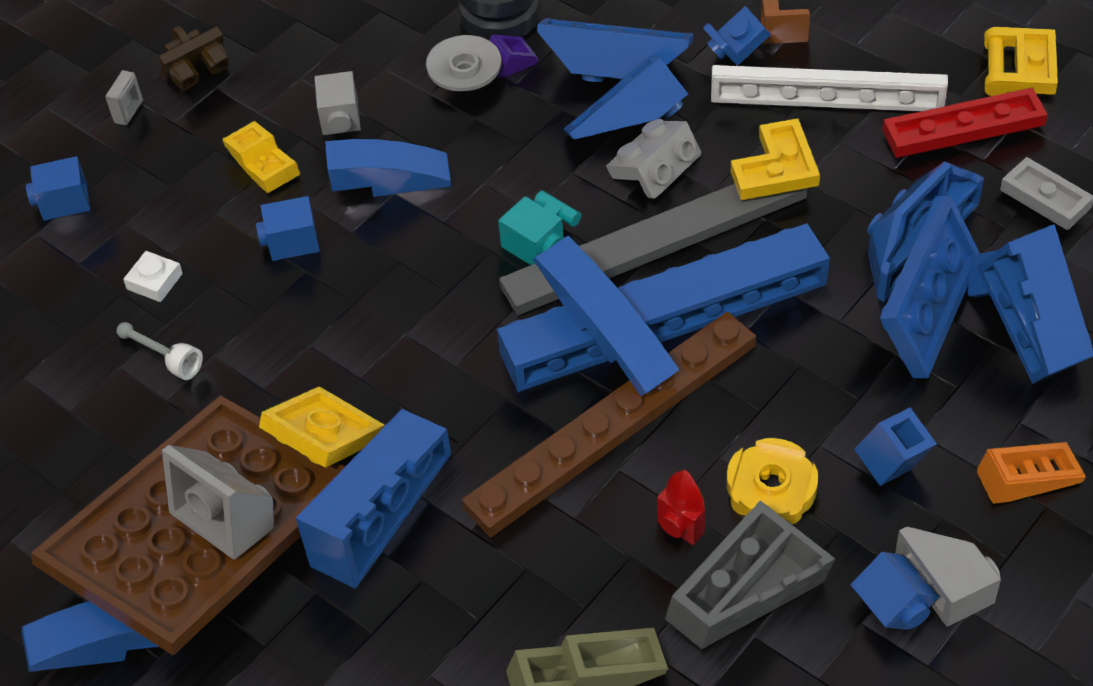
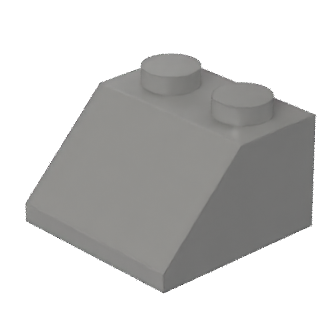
M168 445L162 449L169 513L235 560L274 529L273 500L264 487L254 485L238 474L232 465L219 461L206 451Z

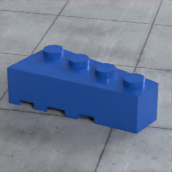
M401 409L296 517L310 567L356 589L450 457L451 449L446 428L404 409Z

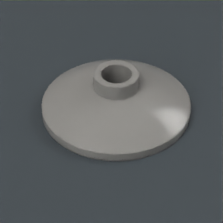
M461 35L448 38L437 44L427 57L426 68L429 77L438 86L452 91H470L490 83L498 75L502 62L498 48L489 40L473 35Z

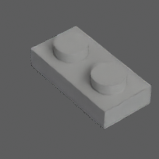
M1028 157L1002 179L1001 191L1066 230H1069L1093 205V195Z

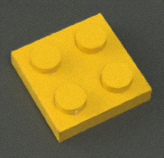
M320 386L263 411L259 428L276 437L279 442L289 445L307 456L313 463L325 468L362 450L385 426Z

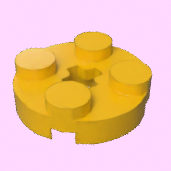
M765 438L756 441L754 447L748 448L744 452L743 448H741L733 455L727 469V491L731 498L733 510L740 515L746 516L761 500L791 525L796 524L802 518V514L811 507L817 494L818 470L815 464L812 466L811 462L805 457L806 452L800 446L783 439ZM770 474L778 476V481L781 485L769 487L761 482L760 479L768 480Z

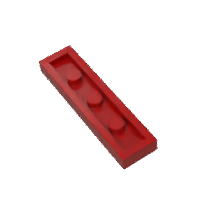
M1028 88L884 119L882 131L895 157L898 158L1045 126L1048 114L1034 89Z

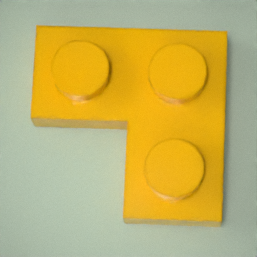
M798 118L760 125L759 138L765 154L731 160L730 172L740 200L819 186L820 173Z

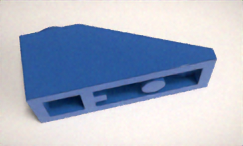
M651 55L563 130L571 138L578 139L653 121L661 116L668 118L682 107L683 103L681 100L688 93L661 58Z

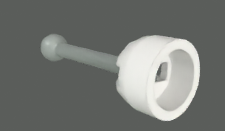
M123 322L117 327L119 337L123 339L132 338L165 355L167 369L183 380L194 377L202 365V352L189 344L179 343L169 349L134 331L132 325L127 322Z

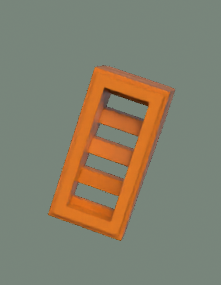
M1067 442L987 449L977 468V474L993 504L1015 501L1079 484L1086 477ZM1054 459L1060 471L1054 470L1050 460ZM1034 464H1037L1040 472L1037 471Z

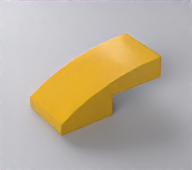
M255 121L222 139L225 147L239 165L267 193L300 175L297 163L278 149L273 135Z

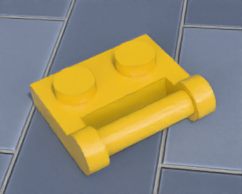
M992 27L985 32L984 46L988 49V76L985 78V92L988 95L995 96L1033 88L1036 94L1055 95L1058 84L1055 30ZM1006 46L1015 47V73H1004V48Z

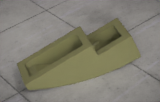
M644 628L565 636L561 646L515 650L506 673L510 686H635L665 674L668 667L655 629Z

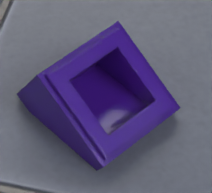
M492 35L489 40L498 48L501 55V69L496 76L498 78L509 76L533 66L539 60L522 37Z

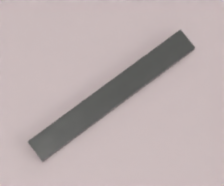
M733 184L579 247L598 265L608 278H611L807 198V188L740 200L736 186ZM536 264L499 278L500 288L517 316L559 299Z

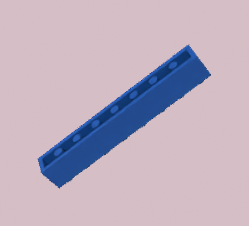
M804 224L792 229H784L777 234L757 241L746 242L739 247L718 254L708 255L701 260L680 267L669 268L662 273L642 280L631 281L624 286L618 287V289L661 343L704 328L727 311L736 317L827 285L830 258L809 225ZM564 306L554 307L545 313L524 320H516L506 326L497 328L500 355L518 392L609 361L588 329L580 330Z

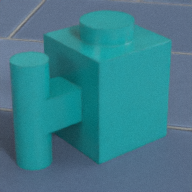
M540 191L534 201L525 196L498 220L501 247L526 263L533 265L535 264L533 259L564 239L562 221L575 227L581 219V213L545 191Z

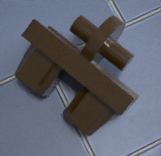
M180 26L171 29L173 41L164 45L166 53L159 56L162 66L160 75L166 83L172 80L182 91L195 86L199 81V74L194 68L205 64L211 74H218L228 68V56L223 48V34L218 27L200 35L197 29L186 34Z

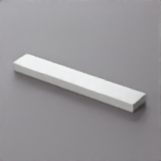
M713 65L711 102L926 111L944 107L948 75Z

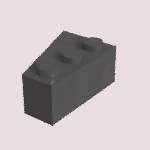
M760 500L674 593L665 620L703 649L824 583L835 558Z

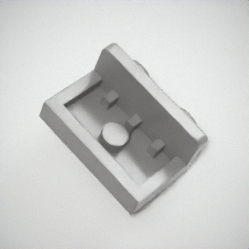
M656 119L647 123L642 128V133L634 141L622 146L617 152L618 155L606 167L612 179L639 180L648 198H656L701 155V150L687 121H663L662 119Z

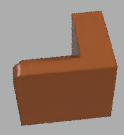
M761 0V24L771 34L763 44L808 42L809 10H779L778 0Z

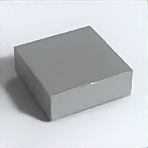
M122 70L105 96L114 123L127 125L143 101L135 73Z

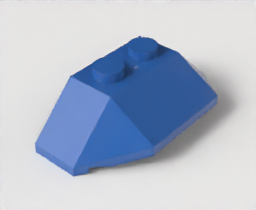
M545 18L537 26V32L569 71L574 74H582L583 80L602 82L605 80V77L619 78L620 82L651 55L661 58L664 64L667 65L686 50L694 38L693 33Z
M943 162L919 178L908 190H901L895 197L892 206L884 214L878 213L873 218L867 231L870 235L868 257L878 299L884 302L891 295L896 279L905 265L911 246L916 241L924 218L928 214L935 197L951 195L963 220H965L979 205L984 177L953 164Z

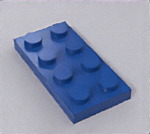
M951 195L935 197L880 317L883 328L889 334L899 357L904 361L913 378H929L968 287L970 256L980 254Z

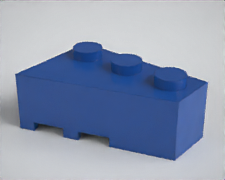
M1055 224L1008 242L977 266L1032 384L1077 366L1093 357L1091 339L1084 323Z

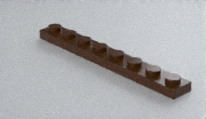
M728 311L668 353L679 368V371L642 396L639 395L629 380L461 499L463 510L490 538L753 349L756 346V335Z

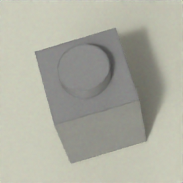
M353 72L315 76L317 110L323 135L361 130Z

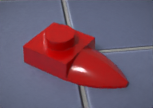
M681 470L670 477L667 487L657 497V522L660 523L661 527L669 535L675 538L682 537L692 545H695L705 533V505L701 492L690 473L686 470Z

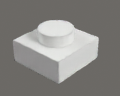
M145 251L123 280L127 290L161 302L183 273L178 262Z

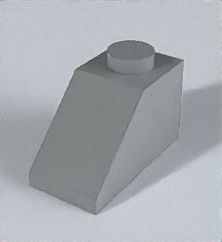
M911 527L899 530L895 554L904 555L939 596L931 606L946 627L995 604L1001 582L999 570L993 560L987 556L984 557L974 543Z

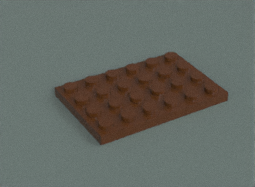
M220 395L31 552L32 562L34 566L171 655H174L301 537L296 517L345 466L336 462L325 468L313 463L307 456L289 445L279 442L276 437L259 428L260 418ZM168 445L206 451L219 461L232 465L238 474L254 485L264 487L273 500L274 529L235 560L169 513L162 449Z

